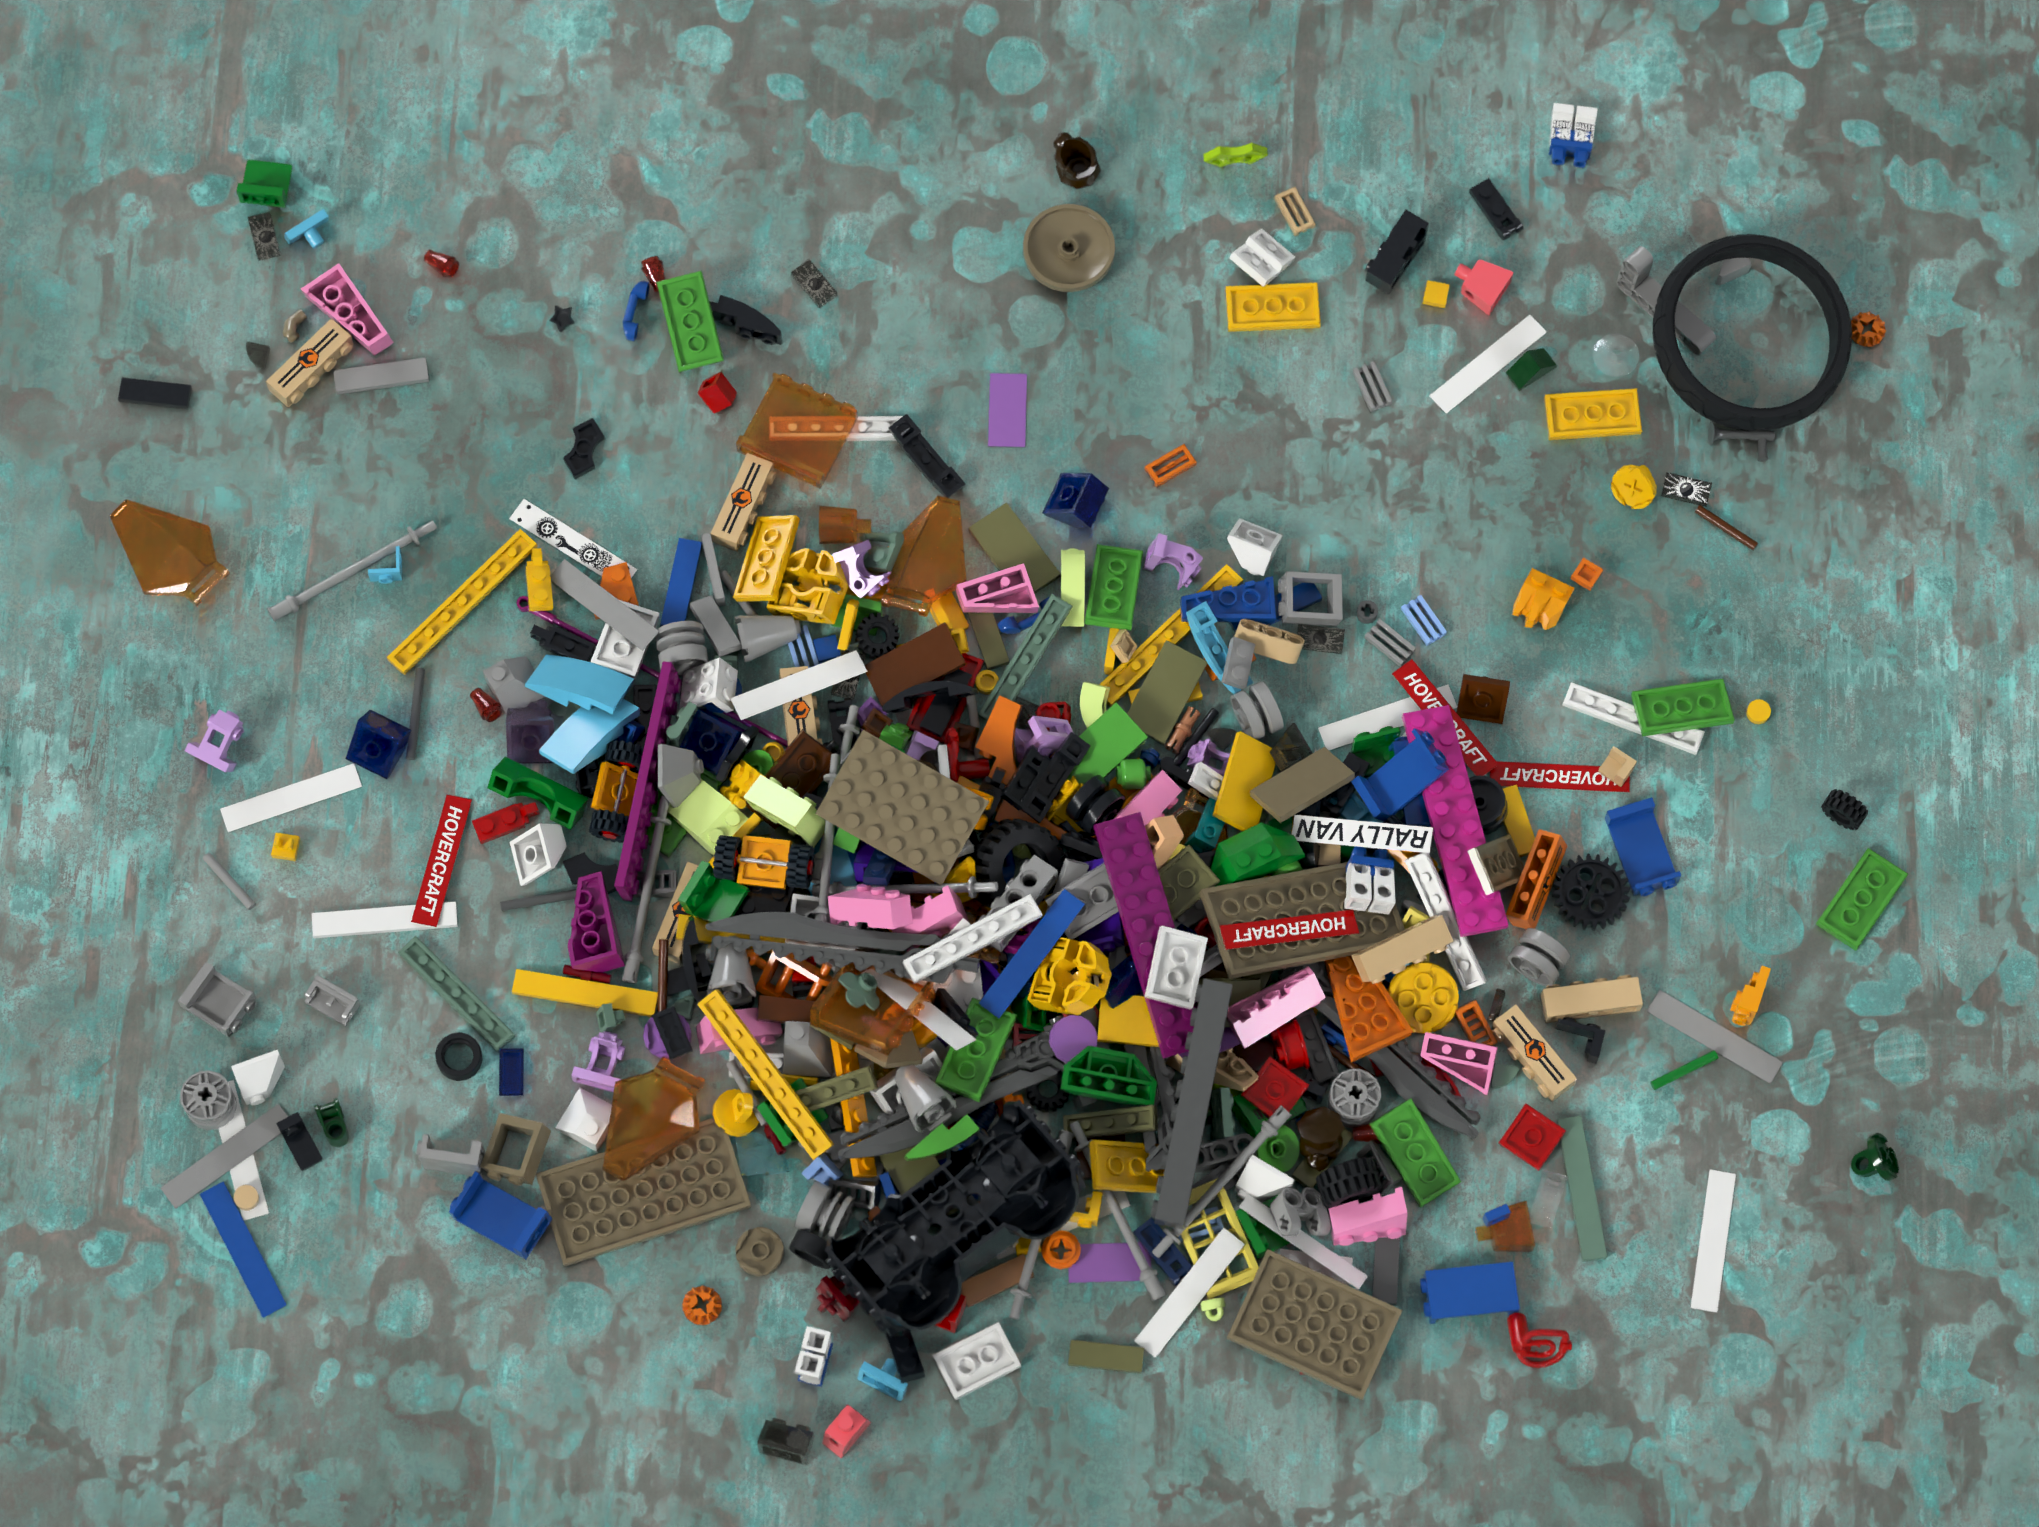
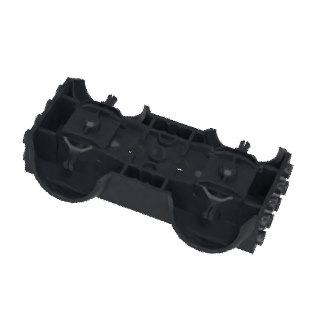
M1020 1100L1005 1103L1002 1115L988 1132L981 1128L976 1133L979 1139L971 1145L957 1151L947 1150V1161L902 1196L896 1194L887 1196L884 1207L873 1220L869 1221L866 1217L863 1218L864 1222L860 1221L859 1225L862 1229L842 1240H835L833 1236L827 1239V1245L824 1250L828 1255L826 1262L831 1267V1272L839 1282L843 1281L848 1293L853 1299H858L863 1311L873 1317L875 1325L881 1332L886 1330L893 1337L903 1328L923 1330L939 1323L957 1304L961 1294L962 1283L1021 1237L1030 1240L1048 1237L1060 1230L1074 1214L1079 1200V1192L1086 1188L1083 1180L1085 1174L1079 1167L1081 1164L1073 1154L1068 1155L1066 1153V1147L1058 1137L1054 1139L1050 1135L1052 1132L1044 1121L1039 1122L1035 1118L1037 1114L1030 1105L1025 1107ZM972 1194H978L981 1197V1201L979 1204L976 1203L974 1206H970L967 1203L968 1197ZM951 1210H960V1213L957 1217H948V1213ZM933 1224H939L942 1227V1230L936 1236L928 1234V1229Z

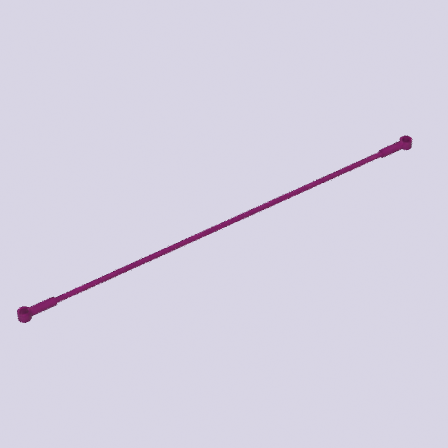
M527 596L518 598L517 607L521 612L528 611L597 646L599 640L557 619L556 615L548 611H529V605L521 607V602H528ZM641 664V670L659 679V672ZM732 711L728 713L723 712V714L748 727L751 725L757 727L759 733L788 747L787 740L747 719L741 720L739 715Z

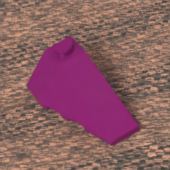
M602 871L579 877L574 902L576 905L574 918L571 921V937L568 939L571 967L578 970L603 973L625 966L621 943Z

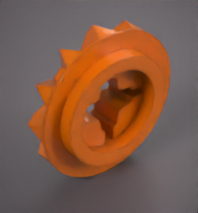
M1870 311L1867 313L1860 312L1851 319V338L1855 343L1864 347H1871L1883 340L1886 333L1885 322L1880 319L1879 315H1874ZM1872 323L1871 330L1873 332L1867 331L1864 334H1862L1864 329L1863 325L1867 326L1868 324Z
M1067 1231L1055 1232L1046 1237L1042 1244L1044 1261L1050 1267L1060 1270L1071 1268L1078 1261L1081 1253L1078 1239ZM1061 1241H1063L1064 1248L1069 1250L1063 1254L1062 1259H1060L1058 1252L1051 1251L1059 1249Z
M702 1285L696 1288L693 1287L685 1294L682 1307L684 1315L689 1321L697 1325H707L715 1321L720 1315L722 1302L720 1296L713 1288ZM697 1297L702 1299L703 1302L709 1301L706 1305L707 1314L701 1308H695L698 1305Z

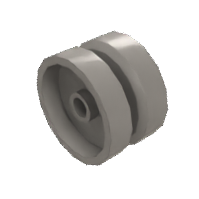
M1260 681L1250 686L1249 694L1241 690L1231 695L1230 700L1233 711L1245 734L1259 740L1264 737L1265 729L1270 733L1283 729V719L1272 693L1263 682Z
M1527 928L1519 939L1520 945H1516L1508 955V961L1519 973L1533 982L1543 986H1552L1559 976L1557 969H1563L1570 960V954L1561 943L1537 929Z

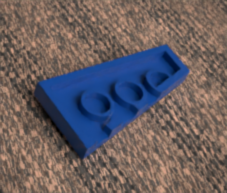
M1273 576L1266 577L1262 581H1248L1244 585L1232 587V585L1222 587L1221 590L1213 592L1208 590L1181 596L1180 600L1181 622H1188L1186 612L1205 601L1218 622H1240L1241 619H1249L1256 622H1275L1276 620Z

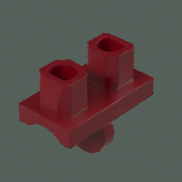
M826 1275L820 1280L821 1283L815 1289L820 1294L817 1296V1299L821 1302L818 1311L821 1314L828 1311L832 1316L837 1314L845 1322L850 1318L860 1302L857 1298L853 1299L850 1294L847 1296L843 1295L840 1291L845 1286L843 1281L839 1282L835 1276L829 1278Z

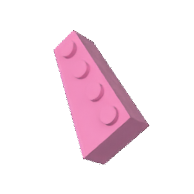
M339 263L301 288L309 301L328 317L332 318L374 356L394 343Z
M1308 966L1229 1006L1226 1019L1233 1034L1245 1049L1305 1010L1317 1006L1326 997L1314 972Z

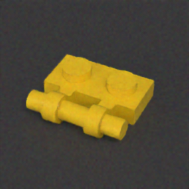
M741 759L739 764L732 770L729 778L732 781L731 785L722 786L720 793L732 805L734 804L737 808L743 809L746 807L745 794L760 775H764Z

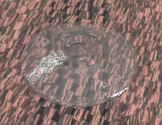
M1617 333L1608 334L1596 343L1593 350V360L1602 373L1612 377H1622L1628 375L1636 368L1639 361V350L1635 342L1629 337ZM1613 350H1620L1621 354L1617 355L1613 352Z

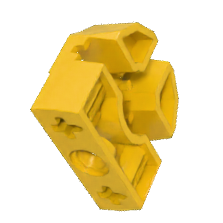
M804 548L791 553L782 579L784 583H781L777 600L768 601L766 608L773 616H793L794 620L834 625L848 589V583L839 562L835 563L833 556L824 550H821V553H816L811 549ZM797 580L799 586L792 585L793 581ZM829 584L839 585L841 590L836 593L829 588ZM799 599L803 602L810 603V606L808 607L806 605L797 603V601Z
M1060 937L1053 946L1054 948L1050 950L1036 969L1027 1000L1041 1010L1080 1015L1082 1012L1092 1009L1101 998L1105 997L1112 973L1109 969L1108 958L1097 946L1086 941L1079 942ZM1050 967L1049 976L1047 977V970ZM1077 967L1078 971L1072 975L1070 971ZM1092 975L1101 976L1102 984L1099 983L1098 987L1091 984Z

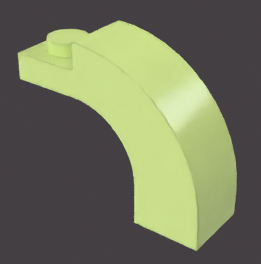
M1075 548L1061 550V599L1073 606L1061 626L1084 627L1085 550Z
M1083 682L1080 695V711L1087 728L1107 711L1106 704L1110 687Z

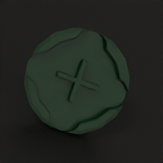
M1875 1133L1867 1138L1868 1149L1857 1153L1852 1158L1851 1168L1854 1173L1861 1177H1870L1879 1173L1886 1181L1897 1178V1173H1899L1898 1160L1894 1150L1891 1147L1888 1148L1885 1144L1888 1141L1883 1134ZM1868 1159V1167L1865 1170H1860L1861 1161Z

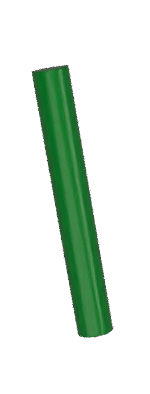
M1713 1050L1651 1081V1086L1654 1090H1657L1717 1060L1718 1055Z

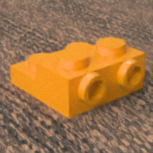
M1761 966L1759 972L1754 971L1749 984H1745L1742 991H1737L1730 1011L1734 1012L1732 1017L1733 1023L1741 1026L1751 1025L1757 1013L1771 968Z

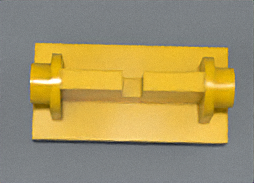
M1074 775L1070 780L1064 782L1060 793L1053 799V804L1046 814L1049 821L1052 820L1058 826L1068 818L1066 815L1067 804L1084 785L1083 783L1079 784Z

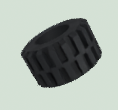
M1356 1158L1336 1164L1321 1172L1316 1178L1326 1208H1332L1355 1200H1359V1203L1371 1199L1373 1195L1378 1194L1383 1189L1372 1158Z

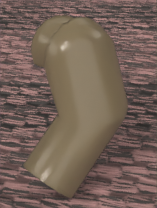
M301 309L284 322L283 335L285 338L287 337L289 342H294L299 338V334L296 332L297 326L307 319V316Z

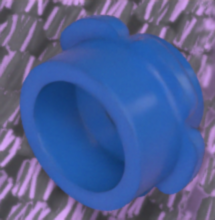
M1155 749L1141 750L1139 759H1143L1145 765L1150 766V769H1155L1157 764L1160 765L1161 762L1160 754Z

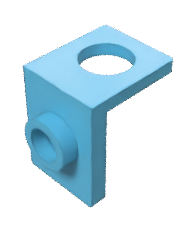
M396 546V568L368 569L370 582L379 581L382 584H389L393 581L402 580V553L400 546Z

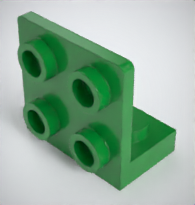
M247 160L243 183H238L237 195L240 203L285 208L293 169L292 165Z
M1393 726L1381 728L1379 732L1372 734L1370 732H1363L1353 739L1351 753L1370 763V768L1363 778L1370 777L1394 757V751H1389V746L1396 738L1400 737V727L1393 728Z
M701 861L678 901L686 914L711 923L733 917L748 894L749 889L728 879L715 878L710 863Z
M799 1078L790 1085L794 1091L808 1087L802 1078ZM769 1100L757 1106V1109L784 1147L792 1145L798 1140ZM823 1108L810 1112L819 1124L828 1118V1114Z
M1278 1195L1262 1203L1270 1208L1271 1203ZM1241 1208L1235 1211L1238 1221L1258 1260L1264 1257L1267 1249L1275 1252L1290 1244L1289 1241Z

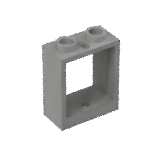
M1287 571L1279 579L1278 592L1281 593L1282 601L1279 602L1278 614L1282 616V623L1337 626L1343 620L1342 574ZM1293 582L1327 584V613L1293 611Z

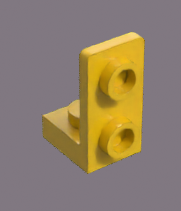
M1093 1191L1092 1198L1087 1197L1085 1212H1089V1214L1074 1212L1069 1222H1075L1079 1227L1083 1228L1097 1226L1103 1192Z

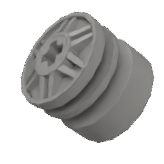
M679 621L663 625L657 629L659 632L655 639L657 641V650L661 652L658 655L660 670L663 661L672 662L675 670L678 672V676H683L686 670L709 662L707 648L703 646L705 636L703 635L704 630L701 623Z
M1348 1069L1341 1072L1334 1079L1328 1096V1109L1340 1114L1344 1127L1360 1128L1367 1125L1375 1117L1381 1099V1088L1376 1078L1369 1072L1361 1069ZM1355 1092L1356 1095H1359V1098L1355 1099L1354 1096H1351V1093Z
M209 1070L199 1071L191 1075L183 1083L180 1092L181 1104L190 1121L198 1128L216 1130L227 1125L234 1117L237 1108L236 1097L227 1080L222 1075ZM210 1093L211 1097H208L207 1101H204L203 1098H205L207 1094Z
M816 1181L801 1206L795 1222V1228L812 1233L819 1226V1237L824 1239L829 1231L827 1239L833 1236L835 1240H838L851 1219L855 1199L848 1196L841 1205L844 1196L842 1192H839L831 1200V1187Z

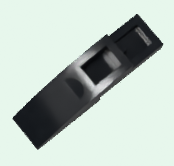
M720 295L718 303L710 301L714 320L726 326L735 325L736 334L748 340L752 338L758 339L768 345H781V331L772 321L756 309Z

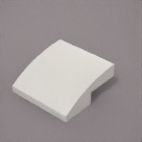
M1261 228L1249 236L1245 244L1233 251L1230 259L1264 287L1294 261L1295 256Z

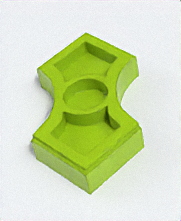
M1255 143L1239 147L1218 146L1204 153L1203 158L1204 162L1218 167L1234 163L1252 164L1266 157L1268 150L1266 147Z

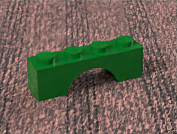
M504 757L492 770L487 787L506 798L526 796L540 801L549 810L550 820L570 830L583 817L589 799L507 757Z

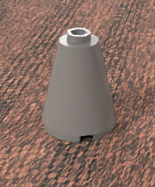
M739 615L735 617V623L738 626L737 635L741 643L742 655H745L744 662H750L798 639L797 634L801 633L799 620H794L793 616Z
M733 943L718 949L707 995L715 989H719L731 1006H740L752 1001V997L756 996V988L746 950L738 952L734 949Z
M915 1065L903 1066L897 1070L895 1081L916 1131L923 1133L922 1129L928 1128L929 1131L934 1130L952 1116L950 1111L952 1107L956 1109L957 1105L951 1095Z

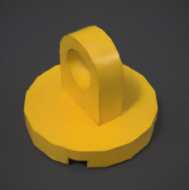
M1625 465L1613 475L1611 490L1614 497L1624 506L1627 504L1632 506V509H1642L1654 500L1657 494V485L1647 466Z
M739 1089L726 1090L717 1098L713 1105L715 1123L719 1128L722 1127L728 1135L736 1137L746 1136L759 1123L753 1112V1098L750 1093H742Z

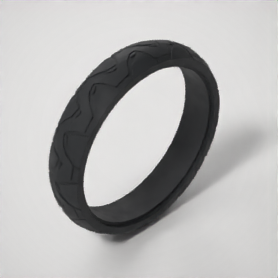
M1740 234L1727 236L1711 241L1688 254L1667 277L1659 293L1654 310L1652 331L1654 349L1656 350V357L1660 368L1672 389L1689 407L1703 417L1717 424L1738 430L1768 431L1792 425L1816 412L1827 402L1837 389L1838 384H1840L1849 362L1852 347V326L1848 306L1830 273L1815 258L1799 247L1765 235ZM1732 258H1754L1776 264L1799 278L1811 290L1820 304L1829 332L1828 360L1821 379L1815 388L1802 398L1783 406L1751 408L1724 400L1702 385L1687 367L1680 353L1675 334V311L1679 295L1687 280L1695 273L1718 261Z

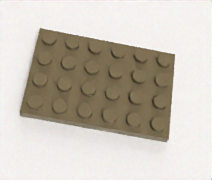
M862 730L815 814L942 885L990 801Z
M1267 1249L1227 1339L1363 1400L1402 1310Z

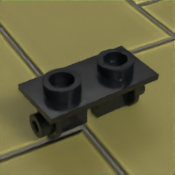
M597 759L576 772V788L579 794L591 799L593 798L599 771L591 772V769L598 767Z

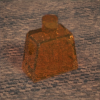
M819 506V544L857 542V533H871V519H857L856 509Z
M1527 1201L1508 1206L1511 1211L1509 1218L1487 1228L1486 1226L1475 1227L1477 1241L1491 1240L1493 1251L1531 1252L1534 1250L1535 1242Z

